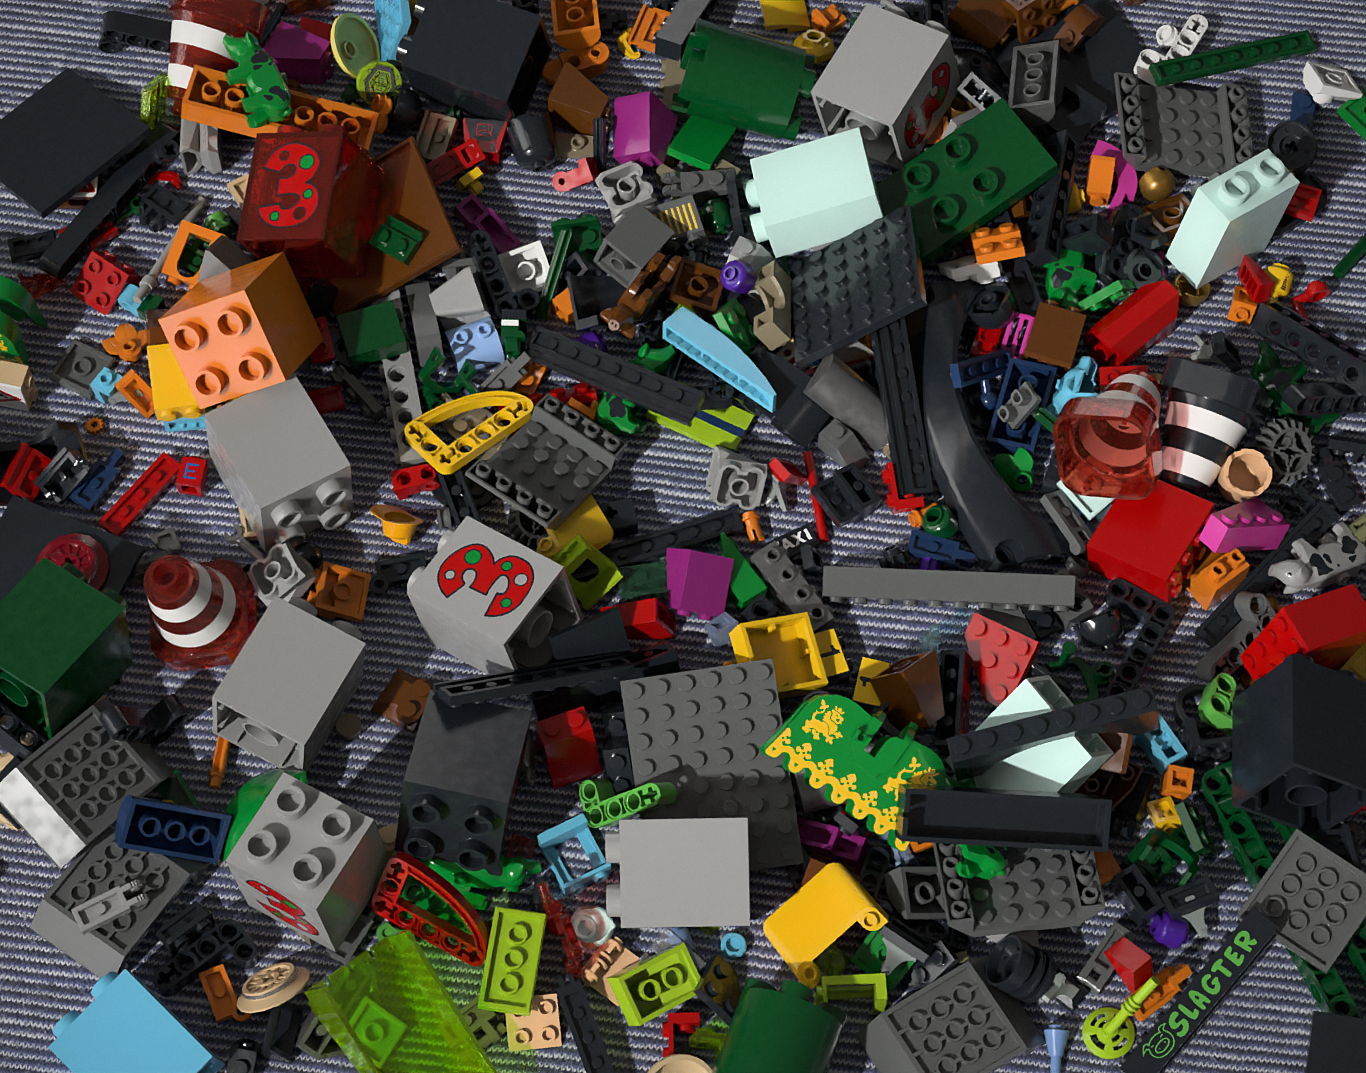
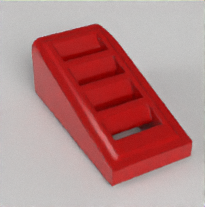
M1244 255L1237 273L1241 283L1254 303L1268 301L1275 282L1249 255Z

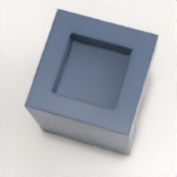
M723 612L705 624L715 648L718 649L730 641L729 633L738 625V621L726 612Z

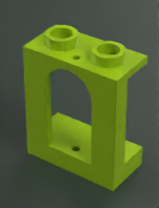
M579 534L551 559L564 566L575 597L581 601L587 611L623 578L615 563ZM588 558L598 566V573L591 581L580 582L570 574Z
M885 973L821 977L820 985L816 986V993L814 994L815 1005L818 1006L820 1003L828 1004V1000L872 998L873 1014H881L885 1010L888 999ZM872 984V985H866V986L827 987V986H844V985Z

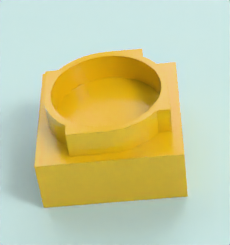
M808 612L740 623L729 633L737 664L773 658L779 699L810 694L813 690L819 691L828 684Z

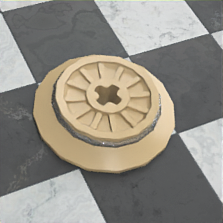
M286 962L266 967L255 973L243 984L242 994L239 996L236 1006L241 1012L245 1013L261 1012L276 1007L303 990L309 982L311 974L304 967H295L292 963Z

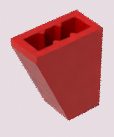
M656 597L600 608V613L613 607L619 609L628 640L676 638V615Z

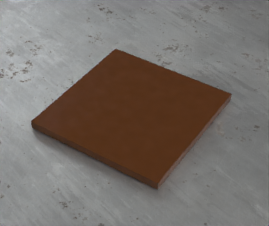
M413 136L319 190L320 201L318 209L309 220L299 225L321 280H326L339 288L332 306L336 316L364 308L463 251L419 146ZM303 208L295 210L296 218L299 219L304 216L305 211ZM387 214L427 237L420 243L421 247L408 266L377 250L368 243L380 224H384Z

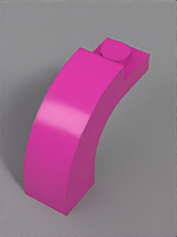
M1098 139L1092 155L1115 157L1112 179L1115 195L1106 216V220L1109 221L1112 212L1117 207L1133 204L1138 180L1136 170L1123 157V152L1117 147Z

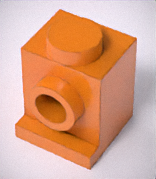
M1169 764L1167 771L1160 779L1159 796H1171V798L1178 800L1186 799L1192 792L1194 769Z

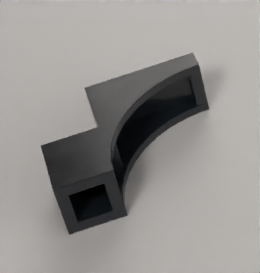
M623 700L606 701L602 712L606 740L602 751L607 777L613 786L615 796L635 789Z

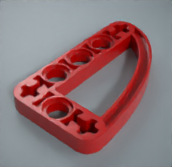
M405 852L394 853L387 862L372 898L371 906L374 912L471 966L482 965L486 960L490 937L482 918L475 908L451 883L433 869ZM399 863H401L402 869L400 872H397L396 869L398 868ZM412 875L443 898L463 919L472 935L402 898L401 895L409 876ZM387 879L396 882L398 888H391L387 884ZM402 911L409 912L413 920L406 919L402 915ZM424 924H431L436 932H429ZM447 936L456 938L459 945L451 944Z

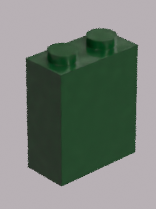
M392 300L336 316L338 329L351 368L407 353L406 343H409L410 339L407 329L401 328L400 323L403 322L402 314L399 308L395 309Z

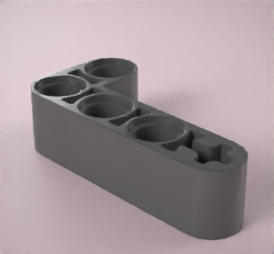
M429 281L405 284L421 370L435 346L443 353L437 318L429 297L431 293ZM444 361L437 369L445 368Z
M1241 591L1236 595L1234 606L1242 621L1199 660L1196 666V674L1200 679L1212 681L1221 673L1231 675L1243 664L1240 659L1241 654L1276 615L1263 594Z

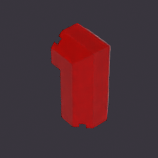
M1167 280L1143 285L1085 332L1083 343L1085 347L1089 344L1091 351L1088 352L1090 357L1100 367L1126 366L1152 344L1161 343L1173 332L1178 314L1179 291Z

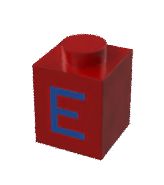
M182 456L176 479L179 493L203 497L209 474L207 460L199 456Z

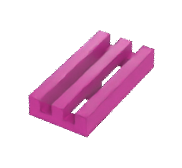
M1015 312L1007 325L1001 348L1007 347L1015 317L1020 318L1012 342L1011 354L1012 358L1023 360V354L1035 317ZM1024 320H1029L1019 355L1016 357L1014 354Z

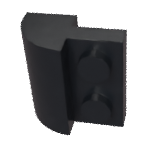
M854 462L834 471L832 477L813 485L810 490L837 528L851 522L857 524L878 507L882 500Z

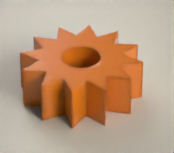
M98 417L88 418L89 421H85L87 433L91 435L101 434L100 431H103L105 426L103 420Z

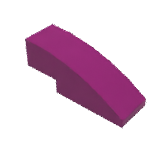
M473 192L455 206L452 211L472 233L476 230L488 233L498 255L517 248L521 244L519 239L491 208L487 209Z
M797 817L801 847L811 853L814 851L862 869L866 855L871 847L865 837L848 836L839 830L838 827Z

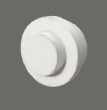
M1163 25L1156 33L1158 44L1164 48L1172 46L1178 37V30L1172 25Z

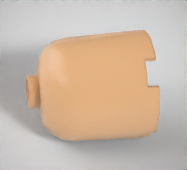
M1244 448L1234 452L1226 459L1217 476L1219 492L1226 500L1232 503L1239 504L1255 499L1268 488L1272 480V468L1269 467L1268 462L1264 459V455L1254 449Z

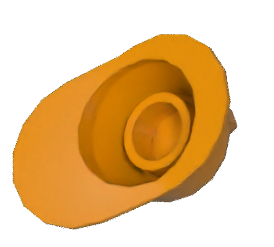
M374 505L370 509L373 515L381 519L384 535L391 538L394 542L403 545L410 543L411 538L416 533L418 524L423 523L421 518L415 517L407 511L392 505Z

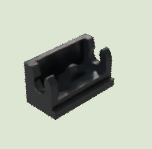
M64 447L33 483L39 487L49 500L54 497L58 503L63 504L94 468L79 450Z

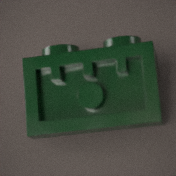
M583 215L577 219L560 218L555 222H551L554 249L556 248L561 230L568 229L574 232L568 256H571L575 251L598 252L602 244L601 225L598 216Z

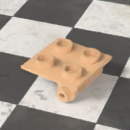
M615 936L596 950L577 974V977L619 1007L607 978L642 961V959L622 946V940Z
M557 993L534 995L530 1017L505 1013L509 1052L562 1046Z

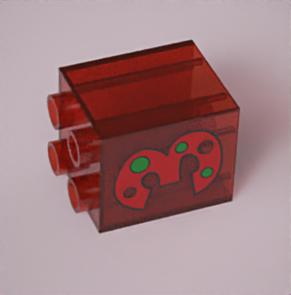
M323 124L317 132H305L296 126L281 125L278 126L276 133H257L236 240L259 260L284 252L295 278L366 277L371 245L368 242L374 233L384 171L369 157L367 149L358 146L348 136L349 131L345 127L337 124Z

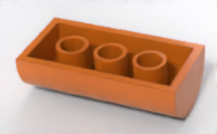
M550 0L554 38L558 45L570 50H581L593 46L600 39L601 30L597 0Z

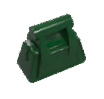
M1152 828L1120 864V868L1124 870L1135 863L1143 876L1158 886L1177 865V862L1170 857L1167 848L1159 844H1154L1143 861L1138 859L1151 836L1156 831L1155 828ZM1157 862L1163 864L1157 872L1153 868Z

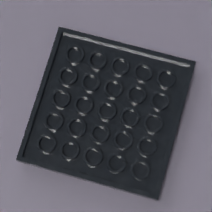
M910 203L813 252L811 255L795 261L787 267L791 272V319L795 363L800 368L927 305L915 210Z

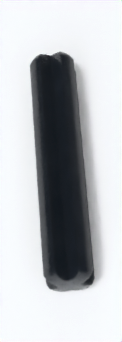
M603 117L593 119V158L599 174L606 171V119ZM594 181V182H593L594 187H598L597 184H596V182Z

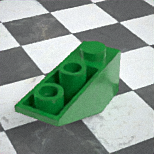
M722 532L719 540L720 556L734 559L727 596L741 613L760 594L766 597L767 583L761 575L755 573L750 560L746 556L743 557L736 542Z

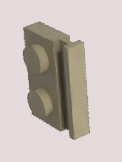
M428 110L425 111L416 138V142L425 160L432 161L450 150L459 123L458 119Z

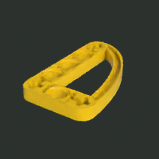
M488 391L464 396L442 404L409 422L404 428L405 439L439 473L444 475L452 474L526 424L531 419L534 410L533 402L524 395L510 391ZM488 406H506L448 446L429 429L450 417L466 411ZM501 420H509L510 424L507 426H500L498 425V422ZM485 432L491 434V437L488 439H480L478 437ZM434 444L437 446V449L434 451H427L425 450V447L427 445ZM462 446L472 447L471 451L465 453L459 449Z

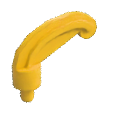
M628 27L626 31L623 30L617 40L618 47L626 57L636 60L641 57L640 52L634 53L630 45H628L627 40L630 36L629 33L632 31V28Z

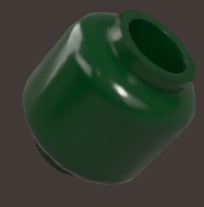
M712 199L705 203V206L701 209V215L707 231L714 233L716 236L724 235L728 232L727 229L733 226L730 204L723 202V199Z
M944 505L930 507L922 519L923 528L927 533L946 539L954 536L959 526L957 517Z

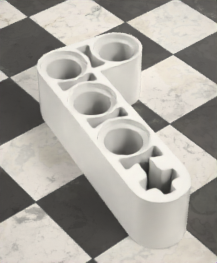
M1199 14L1191 15L1166 56L1151 49L1143 50L1134 66V74H1138V78L1157 86L1149 70L1150 64L1193 55L1208 27L1207 19ZM1175 84L1165 85L1161 87L1172 88Z

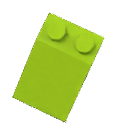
M682 942L608 977L607 980L628 1025L641 1026L696 996L694 990L701 977L685 943Z

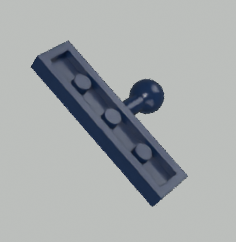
M1000 348L949 364L953 387L962 388L980 382L982 394L979 397V405L984 410H993L997 405L998 397L991 391L989 379L1006 373L1010 357L1012 358L1011 348Z

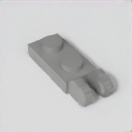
M137 879L121 887L117 886L71 910L82 934L85 935L131 912V909H137L149 901V897L145 893L128 901L124 897V895H130L138 891L142 887L141 881Z

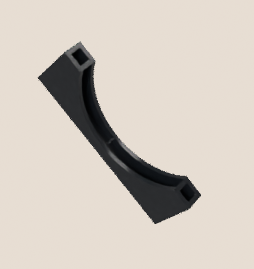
M1147 686L946 738L956 779L960 781L983 775L992 766L1012 755L1055 740L1105 732L1126 733L1135 736L1158 730L1159 713L1152 687Z

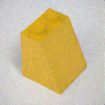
M170 344L147 346L153 403L157 421L169 422L176 418L185 417L194 419L206 414V408H199Z

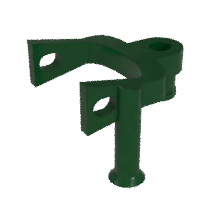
M435 346L418 375L424 384L419 392V399L422 404L428 407L429 410H432L443 404V401L440 399L442 394L447 392L449 395H456L463 386L470 395L481 393L471 380L478 370L470 360H465L453 382L437 381L430 376L446 357Z
M1071 641L1064 642L1062 645L1063 651L1058 661L1049 662L1046 667L1051 673L1068 667H1073L1078 671L1084 681L1087 698L1071 701L1073 705L1097 700L1099 697L1098 689L1107 686L1112 679L1113 668L1110 669L1112 665L1108 662H1101L1098 666L1089 668L1083 658H1070L1077 651L1075 643Z
M1175 828L1171 835L1162 830H1156L1138 859L1143 861L1154 844L1167 848L1168 854L1172 851L1171 856L1181 857L1188 865L1186 872L1179 882L1170 890L1192 882L1200 871V867L1197 865L1200 858L1189 847L1190 841L1183 828Z

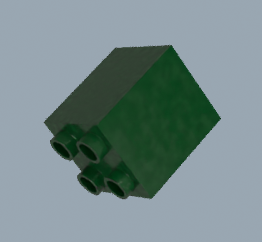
M43 557L0 601V702L49 741L95 704L133 663L130 646L132 633L128 628L126 617L128 605L124 598L110 588H105L100 592L88 585L85 575L73 564L64 563L60 567Z

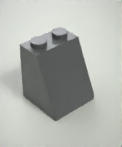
M637 202L604 238L593 262L625 288H628L657 252L662 253L675 232L667 223L659 220L648 208L643 207Z
M221 235L205 250L198 282L254 261L227 236Z

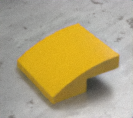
M759 0L766 31L787 28L788 33L810 30L804 0Z

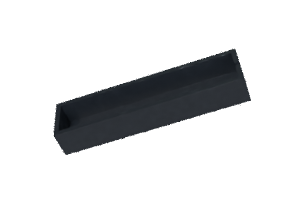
M899 783L897 807L902 812H896L895 836L901 841L1108 852L1112 800L1104 795Z

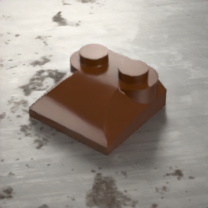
M1183 193L1141 207L1145 213L1149 212L1152 214L1151 227L1168 234V242L1164 245H1171L1191 202Z
M682 257L669 300L692 309L698 317H713L723 288L720 280L722 270Z
M397 669L372 706L371 711L415 734L421 722L429 691L433 690V683L427 679H419L401 669Z

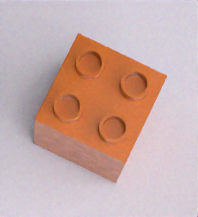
M284 252L199 281L158 319L200 409L286 381L324 340Z

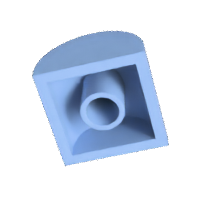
M490 317L443 332V338L458 373L466 359L470 360L477 370L505 361L497 330Z

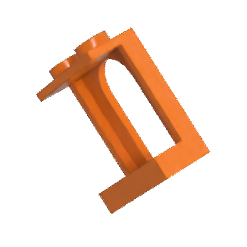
M182 219L161 273L167 277V282L180 286L181 283L189 285L188 289L190 290L198 282L201 267L196 275L189 278L181 276L177 268L189 235L209 242L210 246L223 234Z

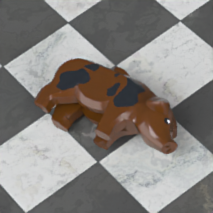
M657 252L619 299L617 306L606 308L600 313V317L608 323L609 329L619 331L628 338H634L637 329L634 323L641 321L668 290L677 275L682 257L675 255L667 264L664 262L666 256Z

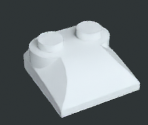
M1307 61L1303 72V83L1313 96L1315 102L1324 105L1325 103H1331L1332 100H1354L1362 97V92L1347 70Z
M540 240L497 255L512 293L525 288H532L537 292L543 290L550 266Z

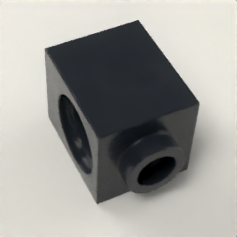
M760 594L740 613V623L778 617V605L771 598L766 599ZM757 612H764L767 616L760 618L755 614Z

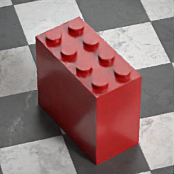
M1134 470L1086 545L1089 570L1110 580L1123 579L1170 604L1173 598L1176 599L1179 596L1185 578L1189 579L1192 575L1193 565L1196 560H1201L1205 553L1206 545L1198 538L1211 514L1215 513V504L1138 470Z
M1351 584L1282 607L1241 654L1240 659L1243 666L1248 670L1253 681L1265 676L1282 663L1285 657L1292 654H1305L1312 657L1316 664L1335 671L1340 670L1366 642V602L1355 584Z

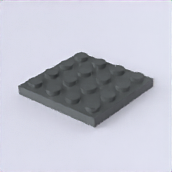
M1296 829L1242 906L1238 916L1240 917L1245 911L1249 913L1254 907L1279 926V934L1274 940L1325 974H1328L1366 919V874Z

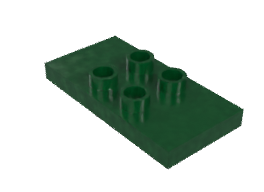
M1001 98L878 183L876 188L883 216L909 203L914 208L923 268L969 236L970 233L982 227L1058 174L1059 170L1058 164L1005 100Z

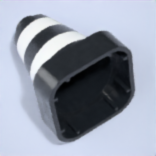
M1169 357L1158 385L1168 395L1157 479L1203 498L1220 473L1226 459L1232 455L1249 427L1263 428L1273 399L1258 384L1244 377L1188 360Z

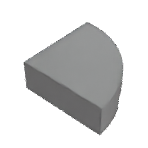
M173 527L150 535L152 543L159 550H170L171 553L182 552Z

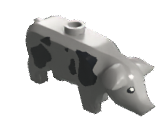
M1341 522L1332 529L1336 533L1337 538L1330 533L1324 535L1317 540L1321 545L1316 549L1303 538L1294 541L1291 553L1296 560H1285L1271 565L1268 575L1278 578L1286 585L1283 591L1284 594L1297 593L1303 588L1320 589L1334 583L1342 585L1351 576L1357 574L1363 565L1366 564L1365 545L1355 537L1349 526Z

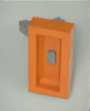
M133 369L114 385L118 391L109 396L107 400L112 405L128 400L146 419L155 412L152 388Z

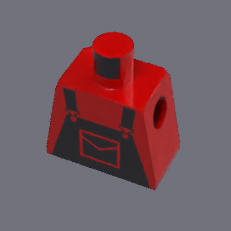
M463 118L464 141L474 137L486 157L474 164V168L478 166L483 174L487 173L488 164L498 165L500 163L508 138L506 129L508 122Z

